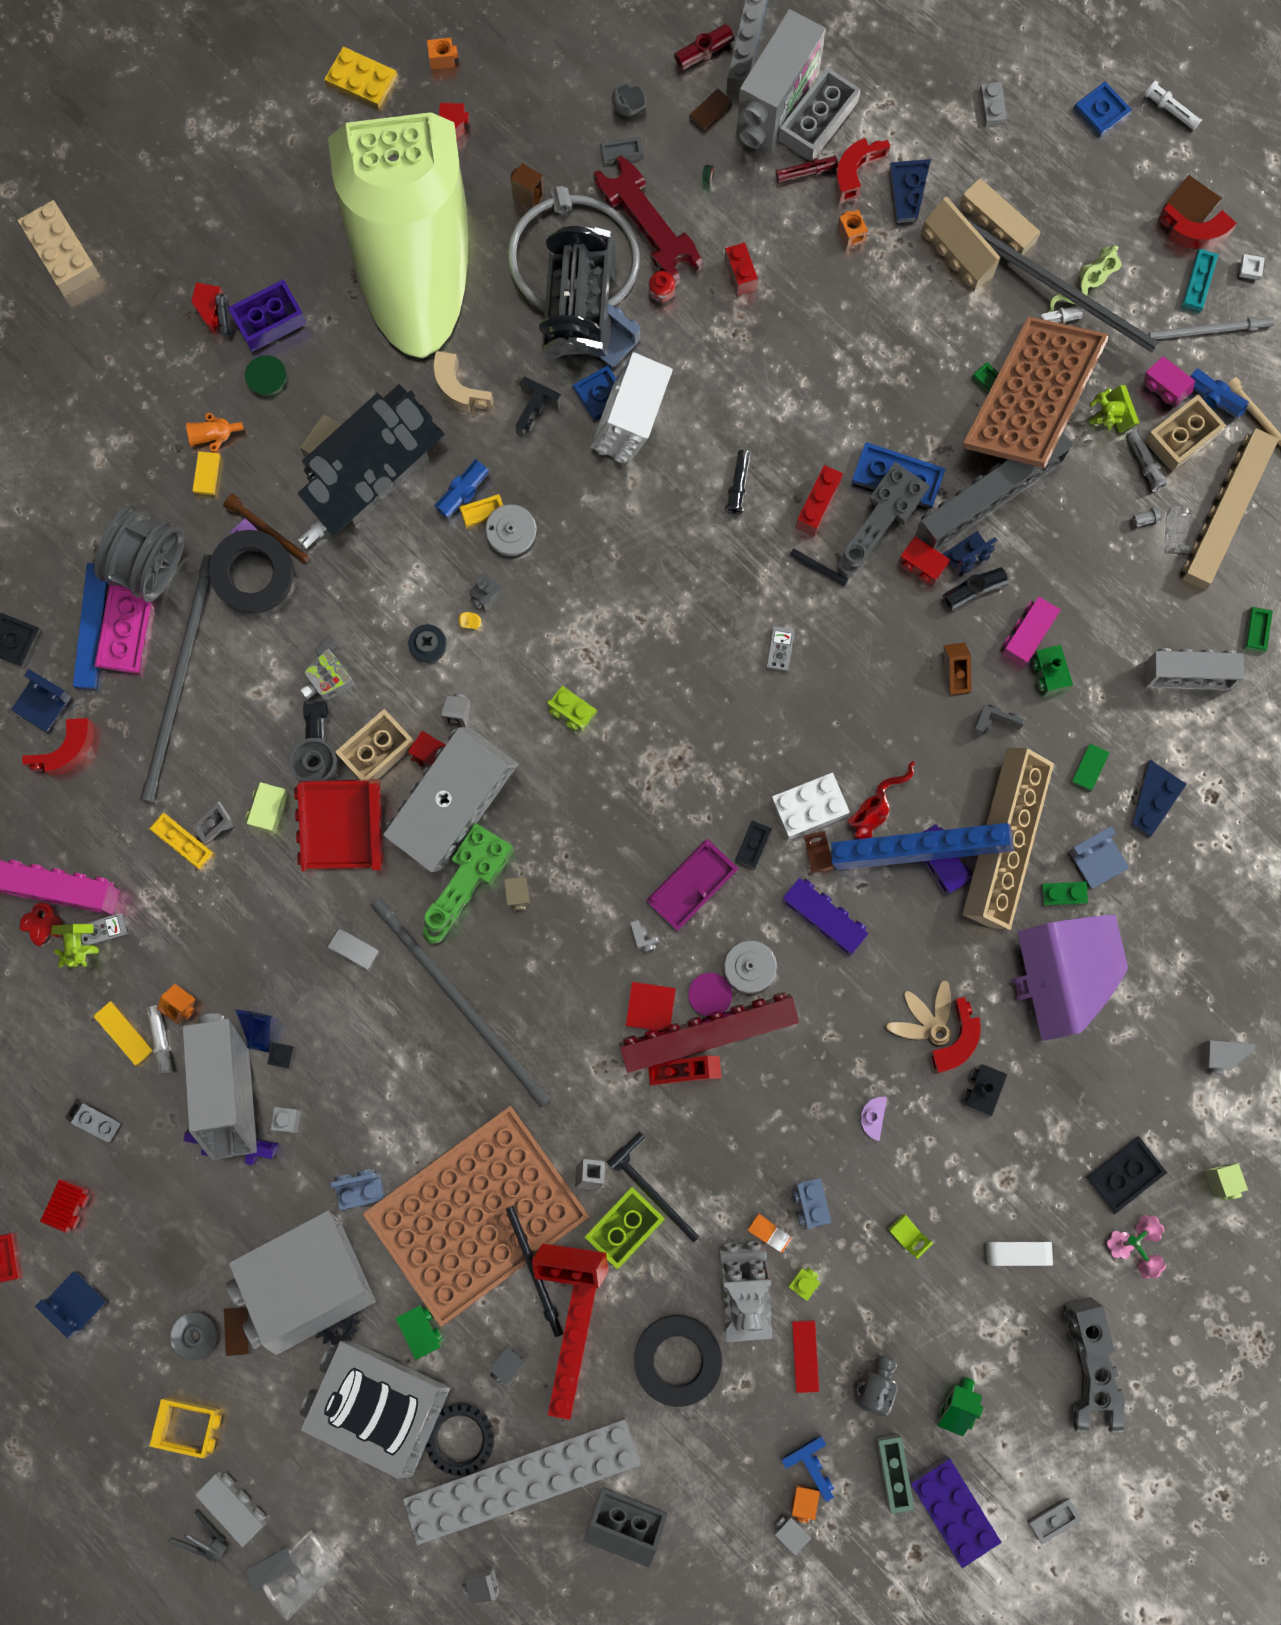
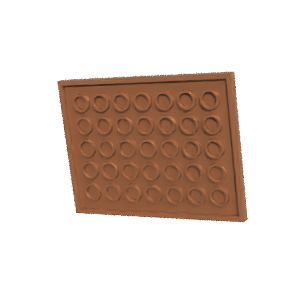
M509 1106L363 1213L440 1327L444 1326L526 1265L505 1208L514 1205L533 1256L536 1255L542 1243L553 1245L590 1217L512 1106Z

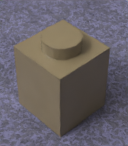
M527 877L504 879L508 908H512L513 911H522L526 909V906H530Z

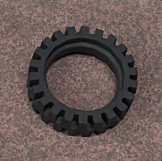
M457 1403L444 1407L426 1444V1452L429 1455V1459L442 1472L453 1476H463L475 1472L487 1462L492 1453L495 1436L493 1425L481 1409L471 1404ZM455 1416H466L474 1420L480 1427L483 1437L479 1453L470 1461L462 1463L452 1462L444 1457L439 1450L437 1442L438 1431L442 1424Z

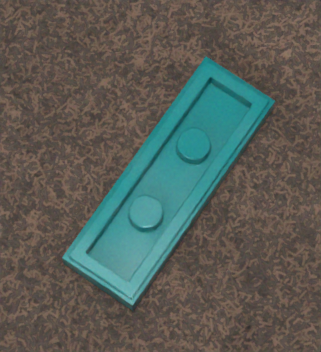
M1198 249L1181 307L1202 312L1219 254Z

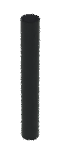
M795 548L792 549L791 557L843 587L848 583L849 579Z

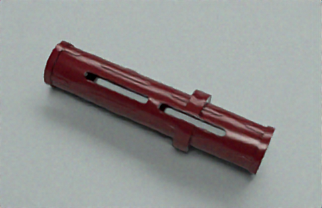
M836 155L819 160L814 158L811 162L776 170V178L778 183L812 174L820 175L823 171L837 169L838 160Z

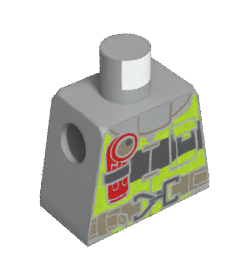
M328 648L304 672L310 682L302 687L300 691L307 700L316 693H319L322 699L326 701L354 687L355 683Z

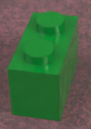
M423 1304L395 1318L415 1360L443 1346L441 1343L444 1340L439 1328L434 1329L431 1320L434 1318L428 1307L424 1308Z

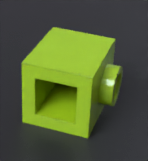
M800 1267L787 1286L804 1300L808 1301L821 1282L817 1280L819 1275L809 1267L806 1270Z

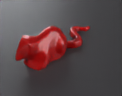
M914 761L908 764V772L905 775L883 780L877 787V794L869 797L861 805L860 809L848 819L847 822L855 828L854 838H872L873 831L888 819L890 807L885 790L890 785L901 784L910 780L914 774Z

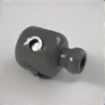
M879 1355L875 1360V1373H865L862 1381L856 1386V1403L859 1408L880 1416H887L892 1410L898 1390L897 1382L891 1379V1374L895 1371L897 1363L895 1360Z

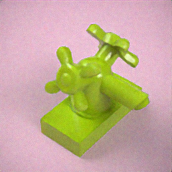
M1120 385L1114 390L1107 388L1104 392L1098 393L1089 404L1090 407H1093L1099 402L1102 406L1099 412L1088 419L1090 424H1103L1107 427L1108 431L1116 424L1119 433H1125L1139 424L1126 385Z
M94 924L51 926V935H63L64 952L57 948L54 950V953L59 956V968L63 967L64 964L68 967H77L78 964L86 967V955L98 954L99 949L94 945H81L83 934L94 933Z

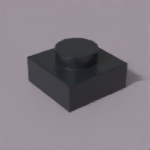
M272 1042L267 1064L291 1069L295 1047Z

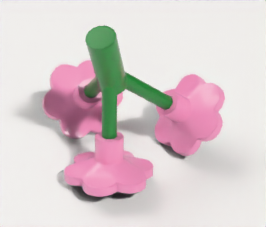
M1142 1215L1139 1218V1223L1136 1225L1137 1231L1141 1233L1138 1237L1130 1236L1127 1232L1120 1233L1114 1231L1111 1233V1238L1107 1240L1106 1246L1110 1249L1112 1257H1121L1122 1259L1129 1258L1130 1251L1135 1247L1143 1258V1262L1138 1265L1142 1278L1149 1279L1151 1277L1156 1279L1165 1270L1166 1264L1160 1255L1147 1256L1140 1246V1241L1144 1239L1145 1241L1152 1240L1158 1242L1161 1239V1234L1164 1232V1226L1159 1223V1219L1156 1216L1148 1217L1147 1215Z

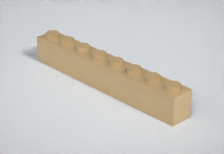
M1255 428L1251 435L1247 433L1241 444L1245 447L1242 452L1239 451L1233 461L1236 466L1234 470H1229L1225 481L1228 483L1225 488L1222 487L1216 497L1219 502L1217 506H1212L1208 517L1211 519L1208 524L1205 523L1199 533L1202 538L1200 542H1195L1191 553L1194 555L1191 561H1186L1182 569L1185 572L1182 580L1203 590H1206L1211 585L1279 438Z

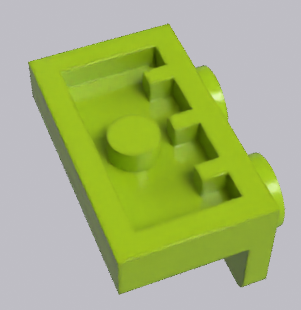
M561 686L554 697L546 703L549 709L548 712L557 719L559 717L566 721L565 724L574 731L578 729L583 732L597 713L594 707L564 686Z

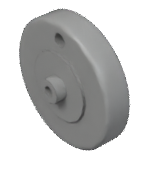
M514 504L502 505L496 508L486 521V538L489 545L499 554L505 556L521 555L535 541L536 523L533 516L525 508Z
M745 940L735 944L728 951L724 959L723 971L726 980L732 988L741 993L756 994L768 988L773 982L777 972V962L768 946L759 941Z

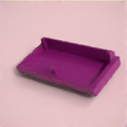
M706 839L649 896L646 902L678 932L739 868L711 841Z

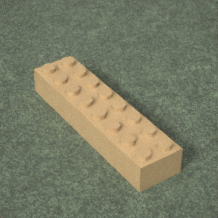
M1007 748L987 820V825L1009 823L1012 829L1014 851L978 855L963 911L964 916L989 928L1011 930L1054 763L1028 748Z

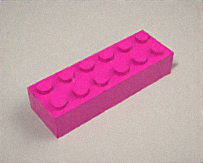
M0 858V893L114 915L120 890L114 887V883L109 882L108 879L95 877L93 880L88 878L87 875L75 872L71 876V874L65 873L64 870L52 868L50 872V870L44 869L40 865L30 864L29 867L19 861L9 860L6 862Z

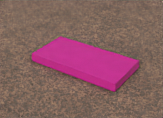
M109 585L95 667L139 674L152 602H146L141 598L133 596L130 589L121 585Z

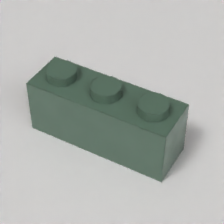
M896 1434L876 1438L889 1512L893 1514L914 1510L902 1437Z

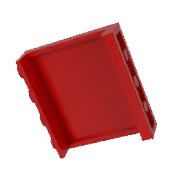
M380 779L300 781L297 787L294 788V799L298 800L295 820L299 822V830L296 831L297 844L300 843L297 863L301 865V871L309 868L372 867V870H381L384 864Z

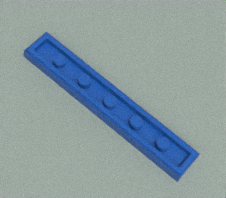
M87 563L76 654L73 687L81 689L97 688L99 668L95 667L106 607L108 583L96 578L95 563Z

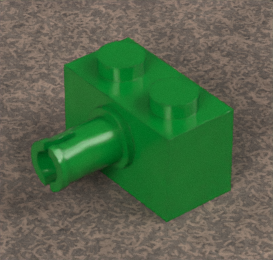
M1061 644L1035 651L1031 658V665L1033 670L1037 671V685L1039 690L1043 691V695L1048 696L1069 691L1073 686V682Z
M962 1378L961 1385H955L941 1406L937 1427L962 1437L968 1429L972 1430L975 1420L980 1419L983 1411V1406L980 1405L982 1395L973 1392L976 1383L970 1378Z

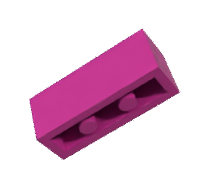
M1038 597L1035 602L1030 601L1024 611L1028 613L1025 619L1019 618L1013 628L1016 630V633L1013 637L1009 635L1002 646L1005 650L1002 655L1024 668L1061 609L1041 597Z

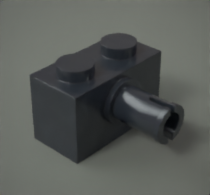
M984 1064L979 1065L978 1068L974 1067L970 1076V1080L973 1082L970 1089L966 1088L962 1097V1101L965 1102L963 1107L986 1117H991L1008 1074Z

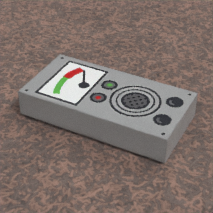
M773 627L767 669L788 672L795 629Z
M119 913L85 923L94 924V933L83 934L82 943L83 945H96L128 935L123 914Z

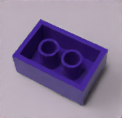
M284 279L228 307L235 324L251 352L307 324L299 305Z

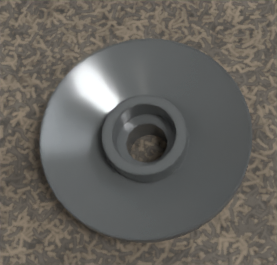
M188 1313L180 1317L173 1325L170 1334L171 1345L174 1351L180 1357L187 1360H197L208 1355L214 1348L217 1339L214 1323L209 1317L201 1313ZM194 1331L199 1333L198 1340L192 1338Z

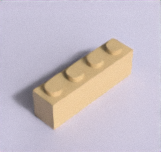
M981 178L962 196L960 205H962L964 211L972 214L981 226L986 227L992 232L994 237L1024 255L1037 242L1041 232Z

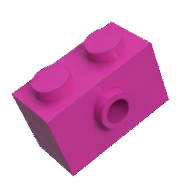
M1162 356L1146 371L1144 384L1147 389L1161 396L1165 403L1171 404L1176 408L1193 392L1195 380Z

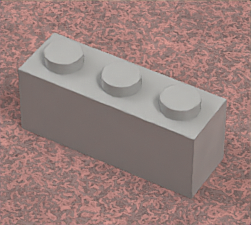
M218 1472L195 1496L231 1536L244 1547L267 1524L264 1520L266 1516L259 1508L256 1507L254 1509L251 1506L249 1497L242 1490L238 1491L232 1485L234 1481L228 1474Z

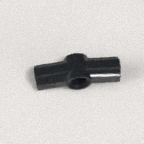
M1002 567L980 575L973 574L968 580L942 595L944 602L953 611L968 601L978 598L981 594L1007 586L1008 576ZM976 583L980 589L974 590L970 584Z

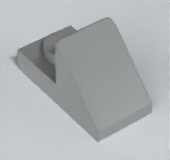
M217 802L193 825L203 844L211 842L221 831L234 827L221 802Z

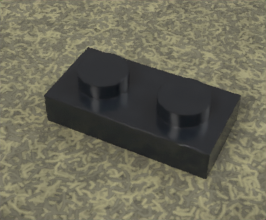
M752 820L735 862L755 869L772 828Z

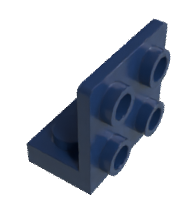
M976 531L944 552L943 555L950 559L948 566L956 576L961 573L965 575L974 568V564L979 561L984 563L992 556L991 553L995 550L998 540L994 537L985 542L979 532Z
M28 669L24 676L29 680V683L11 710L45 732H48L71 699V696L65 690Z
M74 1271L48 1299H41L35 1307L66 1338H72L106 1304V1300Z

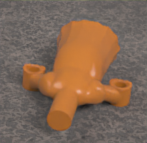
M211 413L205 415L207 422H186L190 447L216 440L215 443L210 444V451L212 453H218L220 445L228 439L231 432L244 430L243 422L229 424L227 420L216 418Z

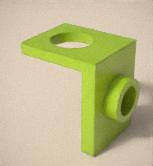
M905 1214L888 1229L904 1249L916 1259L933 1245V1242L922 1234ZM924 1242V1245L919 1250H914L918 1243Z

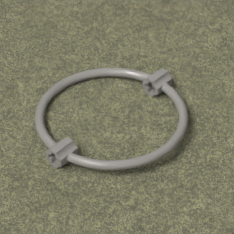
M563 186L556 187L551 190V198L537 204L525 213L513 230L508 247V262L512 277L525 297L539 308L545 310V301L530 290L519 272L516 259L519 237L529 221L548 208L554 207L555 213L565 214L572 210V204L591 206L603 211L620 225L631 247L632 263L629 276L619 292L608 300V304L614 307L628 294L638 275L640 251L636 236L625 218L611 206L594 198L569 195L568 188Z

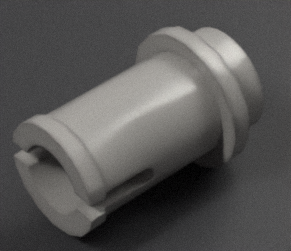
M1152 507L1149 511L1133 514L1132 519L1134 526L1139 527L1149 523L1157 524L1158 521H1161L1162 516L1159 508L1155 509Z

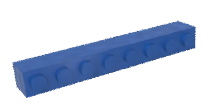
M1009 823L831 842L832 864L837 870L1014 851L1012 829Z

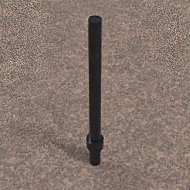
M514 1205L509 1206L505 1210L543 1305L544 1317L546 1321H549L554 1336L559 1337L563 1334L557 1318L559 1314L556 1307H553L543 1280H538L534 1277L532 1265L534 1256Z

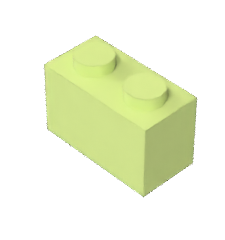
M260 782L258 788L256 787L253 791L252 800L254 802L252 808H249L246 813L247 824L251 828L276 834L289 793L283 788Z
M1239 1163L1225 1164L1205 1170L1213 1197H1221L1222 1200H1232L1242 1197L1241 1192L1248 1190Z

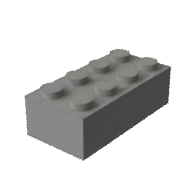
M827 67L780 127L778 141L808 161H813L857 105L861 89Z
M1169 648L1158 649L1145 662L1146 687L1232 690L1244 680V653H1236L1235 650L1214 653V650L1211 649L1202 650L1201 652H1193L1192 649H1181L1179 651H1171Z

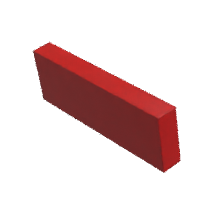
M815 1320L792 1321L796 1393L819 1392Z

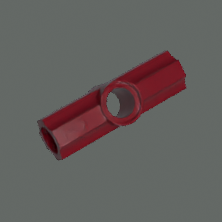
M723 24L708 34H699L693 43L674 53L676 64L680 69L685 70L700 60H709L714 52L734 41L732 29L729 25Z

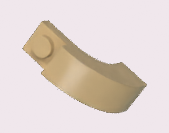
M436 351L434 374L439 391L445 400L455 408L469 413L471 405L479 409L492 408V392L470 389L457 381V354Z

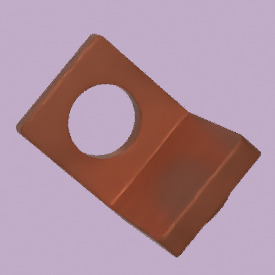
M821 831L804 835L812 873L833 869L826 832ZM814 838H822L820 841L811 842Z

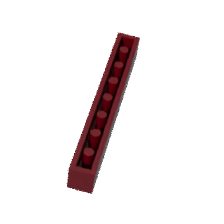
M781 992L773 995V998L769 1000L764 998L752 1001L751 1005L745 1007L743 1005H736L730 1008L731 1011L724 1013L722 1011L712 1012L707 1018L700 1019V1017H694L687 1020L688 1023L670 1024L666 1026V1030L657 1032V1029L645 1032L644 1036L638 1038L636 1036L626 1037L623 1039V1042L619 1043L627 1073L798 1024L800 1022L793 997L790 994H786V992Z

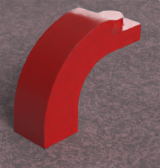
M864 138L852 144L843 153L838 164L835 180L839 202L859 197L861 184L857 175L858 169L866 163L887 158L890 151L888 140H878L868 145L867 139Z
M1171 204L1163 208L1158 218L1163 226L1171 230L1168 236L1171 241L1191 249H1205L1221 243L1232 233L1237 225L1223 210L1207 222L1195 223L1186 219Z
M88 718L66 719V736L62 745L49 754L22 755V764L29 768L30 771H43L44 768V772L50 776L68 772L76 767L89 752L93 741L94 723Z
M965 997L957 998L953 1001L959 1023L957 1039L949 1047L930 1052L935 1074L949 1071L963 1064L973 1054L978 1045L981 1032L980 1018H970L972 1008L970 1002H966Z

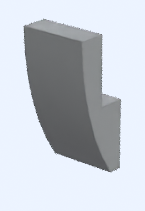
M337 929L326 947L364 970L369 969L379 952L372 946L341 929Z

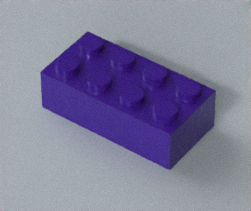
M947 1455L909 1479L910 1486L962 1569L1002 1543Z

